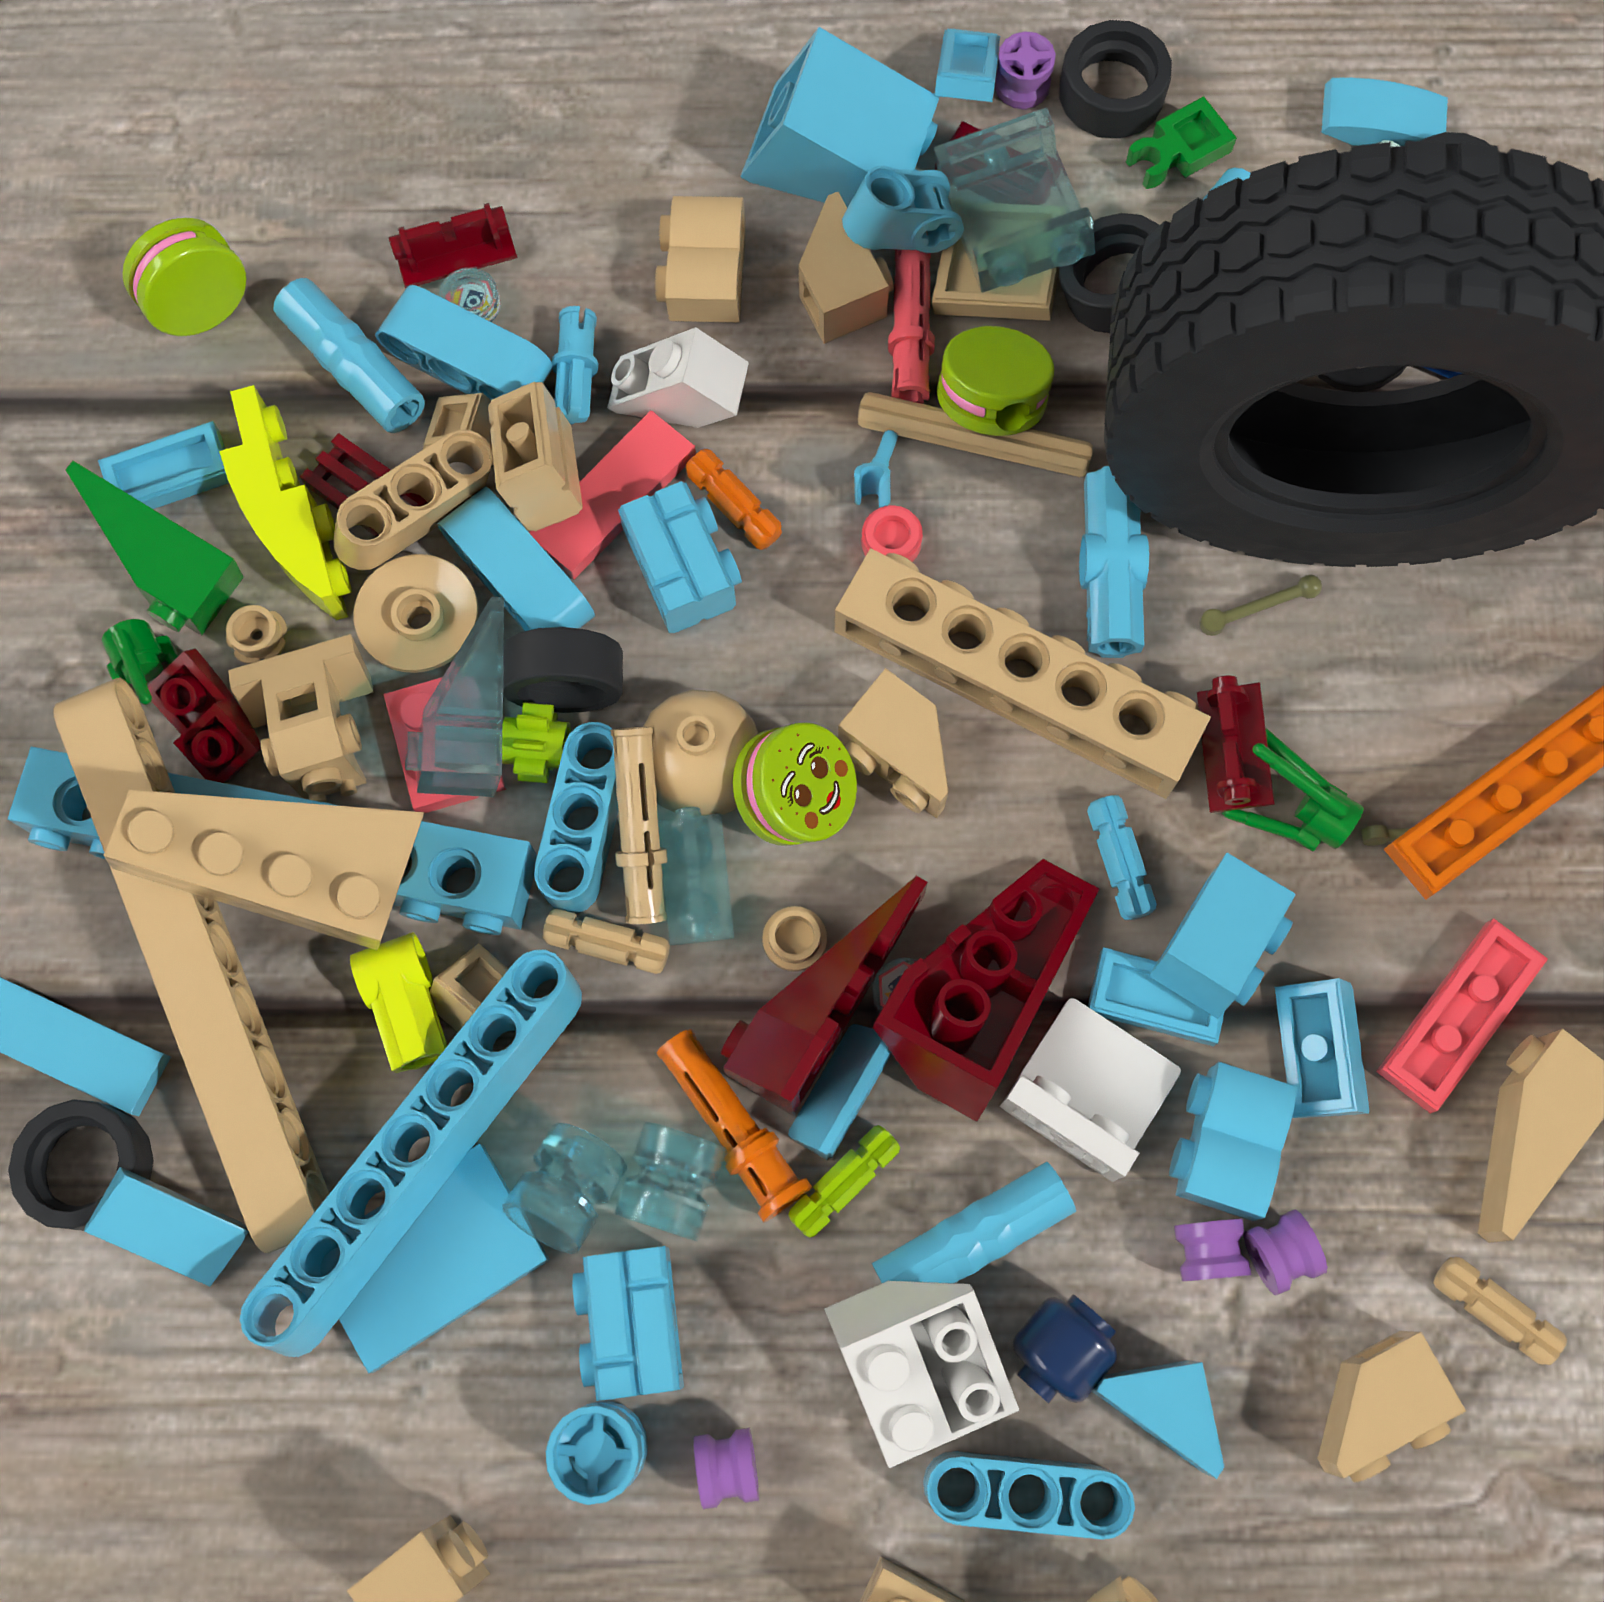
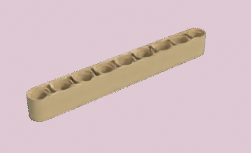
M115 678L56 703L53 708L57 729L104 852L129 790L175 793L139 699L128 683L121 678ZM111 868L252 1240L264 1253H271L288 1246L326 1199L329 1192L216 900Z

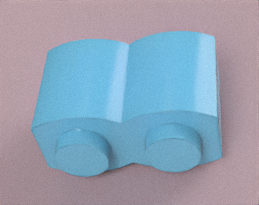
M1218 1062L1209 1068L1207 1076L1197 1074L1192 1083L1186 1105V1111L1195 1114L1193 1131L1190 1140L1182 1137L1178 1140L1169 1169V1176L1178 1179L1175 1196L1251 1221L1265 1218L1278 1176L1281 1151L1293 1116L1297 1087L1222 1062Z

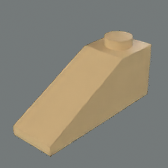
M1564 1029L1539 1038L1534 1035L1528 1036L1518 1045L1507 1060L1506 1065L1513 1071L1499 1089L1478 1234L1488 1243L1513 1241L1604 1119V1060Z

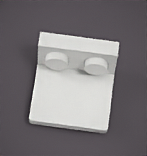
M1071 998L1065 1003L999 1107L1113 1182L1125 1177L1135 1162L1139 1152L1134 1150L1180 1076L1181 1069L1178 1065L1086 1005Z

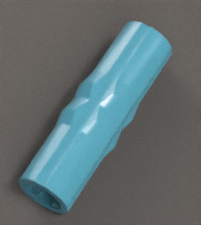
M299 278L291 281L279 292L274 301L273 310L276 316L313 353L321 366L334 376L339 385L350 392L387 432H400L417 420L425 405L423 395L384 356L376 343L368 339L359 326L348 319L313 281L307 278Z
M1045 1162L994 1193L973 1202L961 1212L944 1219L927 1232L873 1262L872 1266L881 1283L886 1281L956 1283L976 1273L988 1263L1005 1256L1020 1244L1077 1212L1076 1207L1056 1171L1048 1162Z

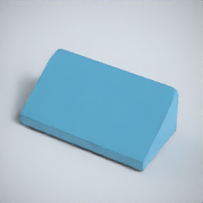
M1336 978L1275 987L1287 1084L1297 1087L1292 1118L1368 1114L1369 1101L1352 984L1343 979Z
M853 1024L847 1029L789 1129L788 1135L793 1141L825 1160L833 1158L892 1055L873 1028Z
M119 1167L84 1228L86 1233L209 1287L236 1253L249 1232L242 1222Z

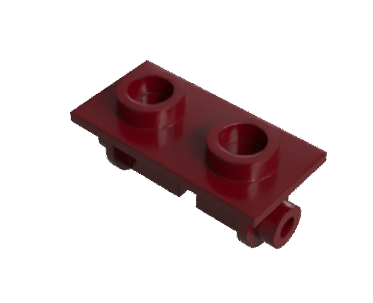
M486 203L483 204L484 208L450 217L451 221L441 224L438 220L406 230L404 226L399 227V234L390 236L389 241L394 257L398 261L405 288L409 285L419 286L517 259V253L503 207L490 208V204Z
M1236 676L1216 677L1211 681V690L1197 692L1199 711L1211 716L1201 736L1209 812L1216 813L1275 805L1271 768L1253 753V746L1257 743L1268 747L1261 684L1257 682L1238 685Z

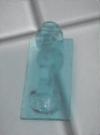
M698 807L680 808L675 811L676 819L658 821L660 847L667 849L668 862L662 864L670 946L734 939L721 814L701 816V809Z

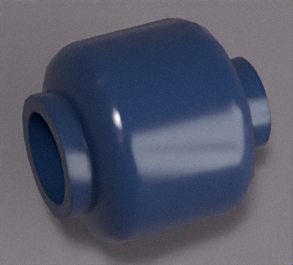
M1074 1294L1067 1302L1056 1297L1048 1298L1040 1305L1013 1340L1015 1354L1025 1363L1016 1375L1047 1403H1050L1057 1393L1069 1402H1082L1116 1362L1117 1351L1110 1341L1116 1331Z

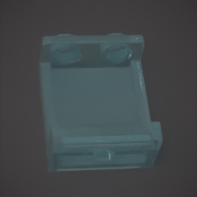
M1047 107L934 147L937 170L947 176L951 190L948 200L952 211L960 215L963 222L964 232L961 241L981 293L1000 286L1014 285L1023 278L1058 266H1069L1081 258L1095 254L1093 217L1088 207L1081 208L1056 149L1055 127Z

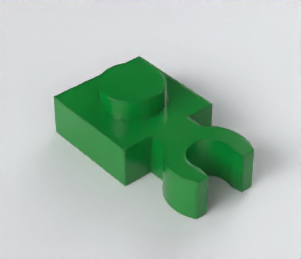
M1203 96L1156 122L1153 137L1138 139L1130 146L1126 164L1131 167L1143 160L1152 162L1155 166H1151L1146 170L1142 183L1145 189H1152L1162 184L1166 179L1168 170L1175 166L1186 178L1233 151L1237 137Z

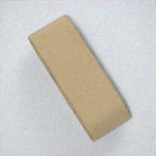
M470 430L453 431L348 497L340 505L336 517L334 550L338 558L348 567L357 570H370L380 566L437 528V522L486 486L493 464V452L488 441L480 434ZM453 462L468 464L474 469L475 473H458L449 464ZM406 493H414L423 497L428 504L414 507L406 504L399 496ZM356 525H366L373 528L379 536L371 540H363L355 537L350 533L349 529Z

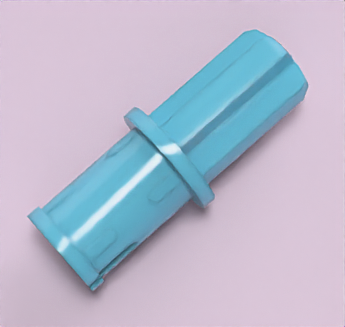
M568 306L559 312L558 353L552 357L551 361L553 365L552 370L556 373L555 406L561 409L571 425L574 423H585L589 418L592 377L598 373L599 364L593 356L597 316L595 312L585 308L583 323H579L580 306Z

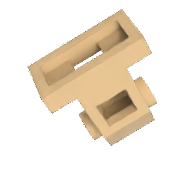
M351 634L228 670L230 689L252 727L256 728L268 724L269 738L261 740V750L266 766L273 777L280 775L302 798L325 803L326 795L340 791L344 797L352 796L357 793L356 786L367 783L353 754L362 750L357 726L350 713L341 716L339 705L340 702L374 692L371 675Z

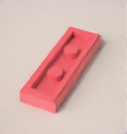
M650 410L579 482L583 506L579 514L538 531H530L529 533L555 563L575 580L623 531L618 512L621 505L646 495L653 496L656 491L665 488L686 466L690 458L696 455L695 445Z
M1494 918L1486 922L1376 1072L1427 1112H1437L1548 958Z

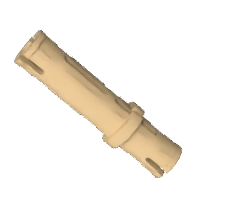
M653 727L611 729L621 851L615 852L616 866L623 867L626 904L625 923L650 924L667 920V913L665 912L661 864L668 862L667 849L660 847L657 789L655 785L652 746Z

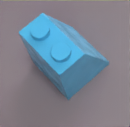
M818 27L775 83L740 177L750 183L825 203L828 195L839 191L848 208L870 169L885 166L893 169L918 171L915 169L918 158L926 152L937 131V124L932 121L940 97L935 96L932 92Z

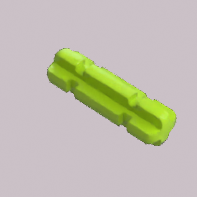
M880 1125L874 1126L858 1142L860 1147L855 1152L850 1149L813 1186L815 1192L810 1197L805 1194L789 1210V1219L805 1236L809 1238L815 1237L831 1221L828 1216L833 1211L838 1214L876 1176L874 1170L878 1166L883 1169L899 1153L901 1148L899 1143L884 1127Z

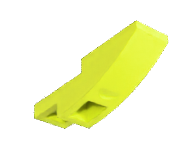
M254 385L230 391L243 445L219 452L228 481L241 510L256 535L290 580L315 605L336 621L347 618L348 614L343 595L352 593L344 563L339 558L333 559L329 541L334 540L335 523L326 503L317 505L306 486H300L291 459L289 457L282 458L279 442L287 440V433L277 406H266Z

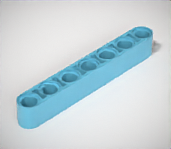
M533 950L523 954L513 963L250 1292L242 1306L240 1315L242 1332L249 1341L286 1357H300L310 1353L320 1344L447 1181L467 1152L479 1140L578 1012L582 1001L580 985L564 962L555 953L548 950ZM549 979H558L555 989L548 996L534 998V993L540 984ZM510 1030H516V1036L510 1046L502 1051L493 1052V1045L501 1034ZM474 1083L470 1097L463 1104L451 1106V1099L455 1091L464 1084ZM430 1136V1143L426 1153L420 1159L409 1162L408 1156L412 1145L419 1139ZM385 1191V1203L381 1210L375 1216L366 1219L365 1208L369 1200L375 1194ZM339 1247L340 1257L335 1269L329 1274L321 1276V1263L325 1255L332 1249ZM292 1305L294 1313L289 1327L283 1333L276 1335V1319L283 1309Z

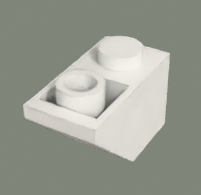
M695 327L621 355L612 372L611 381L613 387L607 408L617 414L643 418L652 410L667 423L695 428L737 416L749 362Z

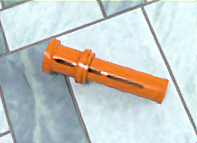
M692 1029L680 1032L656 1052L658 1057L663 1060L667 1068L672 1072L685 1094L726 1151L727 1155L724 1157L726 1162L725 1168L730 1175L738 1174L760 1205L758 1216L763 1223L786 1210L812 1188L807 1178L798 1179L776 1147L779 1142L776 1134L773 1131L769 1132L767 1128L760 1130L726 1079L704 1051Z

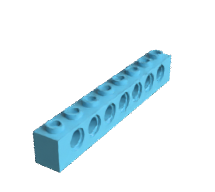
M31 746L7 819L30 833L28 841L32 844L57 851H67L70 842L91 846L90 854L105 859V852L92 818L82 821V814L87 805L67 753ZM168 773L175 793L335 805ZM421 821L410 853L412 867L409 873L402 878L393 904L401 907L399 914L410 919L428 923H438L440 914L464 919L462 924L464 928L489 935H500L502 926L521 930L537 859V853L530 842ZM461 868L475 869V880L469 889L458 894L447 892L448 879L456 870Z

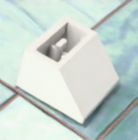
M886 1281L824 1308L889 1468L1019 1411L977 1297L970 1284Z

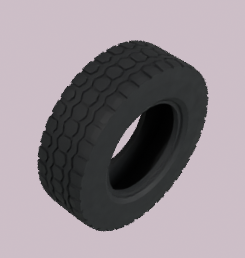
M1406 141L1405 146L1391 147V142L1351 146V151L1338 153L1337 149L1300 156L1298 162L1289 165L1286 161H1282L1250 172V178L1245 180L1237 177L1208 191L1207 198L1204 200L1196 198L1175 212L1171 222L1164 221L1146 238L1144 246H1139L1122 274L1114 298L1110 327L1104 443L1107 461L1112 476L1115 477V482L1125 495H1130V501L1144 513L1151 512V518L1170 529L1176 527L1178 528V533L1199 542L1206 540L1211 546L1231 552L1239 550L1245 552L1247 556L1268 560L1278 558L1288 563L1306 565L1324 563V566L1355 567L1356 565L1386 567L1398 566V563L1417 565L1441 562V559L1447 558L1457 560L1484 555L1485 551L1493 550L1497 552L1523 545L1529 539L1539 540L1563 531V527L1566 525L1573 527L1597 515L1598 509H1604V181L1600 178L1590 181L1589 174L1586 171L1559 160L1552 165L1547 163L1546 156L1513 148L1508 153L1499 151L1498 146L1460 142L1456 147L1446 146L1445 141ZM1374 366H1416L1462 373L1428 385L1380 392L1335 391L1295 383L1306 378L1334 371Z

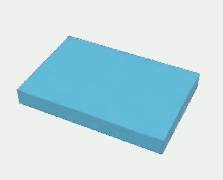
M479 1143L467 1152L447 1181L339 1318L368 1374L378 1371L550 1260L484 1145ZM384 1204L366 1214L365 1218L368 1219L375 1216ZM339 1247L332 1249L325 1255L321 1263V1276H325L335 1269L340 1257Z

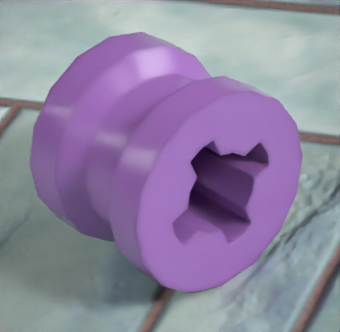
M1024 31L1011 35L1001 45L994 87L997 96L1003 103L1013 108L1028 109L1042 103L1049 94L1056 54L1053 45L1046 37L1038 33ZM1018 71H1023V75L1018 74Z
M1296 1209L1280 1215L1278 1224L1269 1229L1256 1226L1244 1233L1243 1238L1249 1257L1261 1280L1274 1295L1290 1290L1292 1281L1303 1275L1309 1278H1316L1327 1273L1328 1267L1322 1247L1307 1220Z
M1243 1219L1174 1226L1176 1240L1184 1246L1186 1260L1180 1267L1182 1282L1251 1275L1249 1260L1241 1255L1239 1240L1245 1233Z
M750 1427L736 1429L732 1436L726 1439L716 1440L709 1434L694 1436L695 1467L702 1508H715L722 1499L738 1497L744 1503L759 1501L757 1468Z

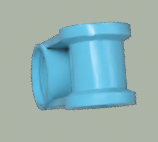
M885 166L870 169L842 218L843 228L847 236L859 246L871 250L883 248L934 253L954 245L964 232L961 216L952 211L948 200L951 190L948 178L943 172L937 170H901Z

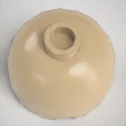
M689 690L670 696L652 710L643 726L653 727L652 746L657 802L662 807L686 818H697V815L708 816L715 813L720 816L732 812L737 807L733 793L735 764L745 744L759 734L755 722L737 701L717 691Z

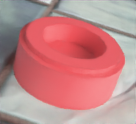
M894 505L878 508L866 518L863 524L861 538L863 552L866 556L871 548L885 556L888 553H895L913 562L921 549L922 526L918 518L906 508Z

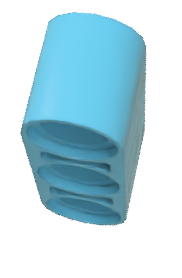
M409 285L404 290L375 333L378 342L389 353L404 363L465 394L483 393L491 400L534 381L535 383H544L552 371L553 365L550 358L533 343L416 285Z
M483 487L437 522L439 530L451 547L524 631L552 627L580 629L595 617L591 605L581 591L488 487Z
M587 722L577 726L569 734L565 742L535 863L534 878L547 902L554 909L557 908L575 914L587 910L595 903L599 895L618 816L613 736H611L610 731L612 728L601 722ZM605 748L612 752L610 761L601 768L588 769L581 765L584 755L590 750ZM591 807L598 811L596 821L589 828L573 830L567 827V820L576 809ZM577 867L584 871L583 879L576 889L569 892H558L552 889L554 877L561 869Z
M952 1451L944 1452L935 1457L926 1468L923 1478L924 1494L934 1513L945 1522L961 1526L1091 1539H1110L1125 1532L1132 1522L1135 1511L1134 1497L1127 1483L1110 1470L1093 1464ZM960 1467L972 1473L975 1489L973 1496L967 1503L953 1507L944 1504L939 1499L937 1486L944 1472L951 1468ZM1032 1474L1040 1477L1044 1485L1045 1494L1043 1502L1038 1509L1031 1513L1022 1514L1014 1511L1010 1506L1009 1491L1017 1478ZM1103 1481L1108 1483L1114 1495L1112 1510L1106 1517L1100 1520L1086 1519L1080 1505L1082 1493L1087 1486L1094 1482Z

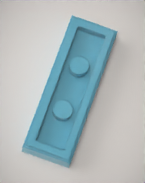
M0 977V1053L122 1111L139 1117L171 1056Z

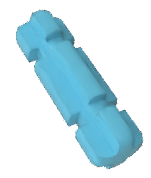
M1119 795L1099 798L1090 803L1087 813L1093 831L1100 832L1097 843L1111 887H1118L1119 892L1115 899L1120 915L1124 920H1134L1150 915L1156 909L1157 903L1151 885L1144 884L1143 881L1147 873L1132 827H1125L1124 824L1126 823L1125 820L1128 819L1123 800Z

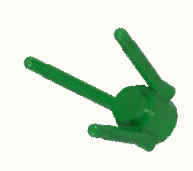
M128 619L110 627L101 638L102 645L110 660L106 668L111 679L121 678L128 685L129 683L132 684L139 702L144 705L149 704L152 696L147 682L152 681L161 674L163 670L162 662H167L170 665L179 656L170 637H155L147 621Z
M1266 728L1268 747L1257 743L1253 746V753L1306 794L1294 814V817L1303 822L1302 826L1297 827L1240 809L1223 811L1222 815L1225 818L1295 840L1312 852L1321 841L1333 849L1339 848L1354 830L1363 814L1364 807L1347 797L1348 794L1329 783Z

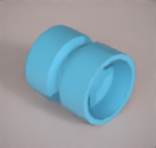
M612 1401L589 1403L564 1416L551 1432L545 1451L547 1472L555 1488L569 1500L585 1505L606 1503L626 1490L642 1471L648 1453L647 1433L639 1417L625 1405Z

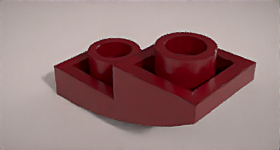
M196 648L182 652L148 685L152 696L151 702L181 734L173 744L205 780L226 784L261 751V743L247 716L224 682Z

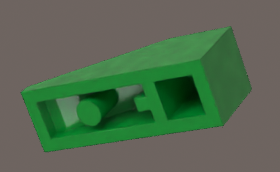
M72 460L66 468V472L135 585L149 602L150 606L146 612L175 632H180L185 625L203 636L244 578L234 558Z

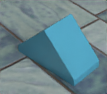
M1187 1360L1106 1374L1092 1392L1199 1471L1215 1479L1219 1477L1224 1469V1462L1203 1362Z

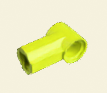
M412 932L381 943L378 950L368 948L351 954L350 965L356 986L365 1005L373 1010L391 1071L400 1073L433 1064L445 1050L447 1043L429 991L433 983L432 973L417 935Z

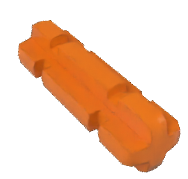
M700 450L687 462V476L700 490L706 489L708 492L707 497L737 529L743 528L746 531L744 536L757 549H767L781 536V522L768 509L762 510L760 507L762 502L730 469L724 470L722 468L724 463L712 450Z

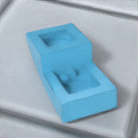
M1331 78L1325 84L1321 133L1353 146L1376 144L1382 140L1393 141L1400 146H1405L1406 141H1422L1425 138L1446 132L1448 97L1411 85L1367 78Z

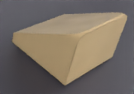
M483 393L439 397L423 449L456 430L476 432L484 437L492 448L490 432L492 425L489 422L488 405L491 403V399Z
M478 943L434 978L430 994L437 1014L456 1032H459L509 969Z

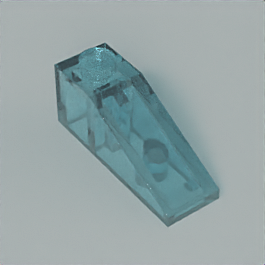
M491 596L423 709L419 732H407L405 770L417 771V793L495 796L502 776L504 597Z

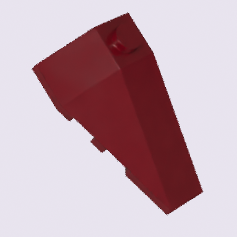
M1042 859L997 895L989 907L968 924L960 925L947 936L946 941L926 958L918 959L904 971L875 1021L873 1029L920 1091L976 1122L979 1120L1004 1077L1100 890L1098 887Z
M916 875L761 1007L750 1024L740 1020L731 1031L720 1053L728 1058L723 1067L726 1076L794 1116L925 895L928 882Z

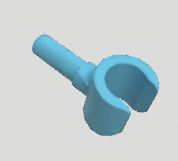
M892 430L885 431L875 458L870 463L862 464L855 469L854 491L856 505H860L861 499L869 494L879 495V508L890 504L891 482L890 469L888 467L898 439L896 432Z

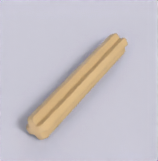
M872 392L864 394L858 412V424L863 428L880 432L892 430L898 436L1076 477L1086 475L1093 453V445L1090 442L1034 429H1028L1024 432L1007 436L977 433L954 422L942 408Z

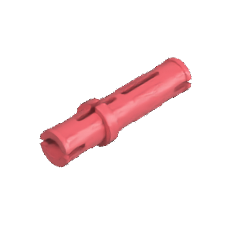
M895 249L893 331L888 335V352L893 356L891 397L923 404L924 399L928 400L930 397L929 360L935 350V336L930 331L929 324L931 253L918 250Z

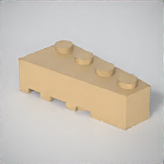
M129 790L105 850L104 857L112 869L378 950L424 812Z

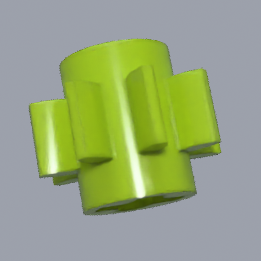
M523 702L522 715L517 714V717L506 716L503 720L499 740L500 762L502 764L514 765L513 773L518 774V781L548 783L549 770L559 769L564 745L571 733L570 722L557 721L558 714L554 713V705Z

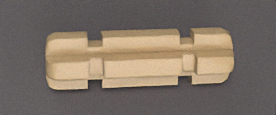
M557 908L552 909L546 918L543 928V939L549 945L569 950L571 945L576 946L575 949L578 950V953L625 966L631 961L635 963L636 969L654 974L661 973L666 965L670 944L663 937L645 932L642 937L636 936L637 933H635L634 929L590 917H585L581 921L578 920L579 917H576L575 913Z
M1450 1257L1443 1263L1434 1278V1285L1438 1290L1454 1302L1457 1299L1460 1302L1463 1300L1465 1302L1463 1307L1465 1310L1509 1343L1512 1341L1515 1343L1519 1342V1350L1536 1363L1551 1365L1558 1359L1567 1343V1338L1563 1332L1546 1320L1543 1322L1539 1319L1535 1320L1536 1312L1490 1278L1487 1281L1485 1279L1481 1280L1479 1278L1480 1271L1463 1258Z

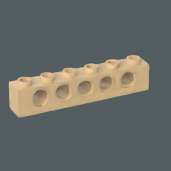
M870 548L835 609V633L1167 799L1178 783L1211 716L1198 711V705L1190 698L1171 691L1162 693L1142 683L1141 677L1126 666L1116 663L1103 664L1085 655L1084 649L1075 641L1059 635L1049 637L1029 627L1028 621L1023 616L1010 609L997 608L994 610L974 600L972 593L962 585L949 580H943L940 583L920 573L913 562L899 554L888 553L885 556ZM903 605H914L919 607L925 613V616L917 621H905L899 618L894 611ZM957 632H968L978 638L980 645L973 649H961L954 645L949 637ZM1022 659L1034 667L1036 674L1027 678L1017 677L1009 672L1005 664L1010 660ZM1067 687H1079L1089 694L1092 703L1087 706L1073 705L1064 698L1062 690ZM1128 714L1138 716L1146 723L1148 733L1134 735L1127 732L1122 727L1119 717Z

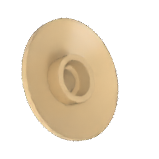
M425 554L406 555L383 564L364 582L354 605V626L356 634L365 650L382 665L401 672L417 673L430 671L452 661L469 644L478 622V601L466 575L449 561ZM429 614L431 616V621L426 626L419 629L411 627L412 620L417 615Z

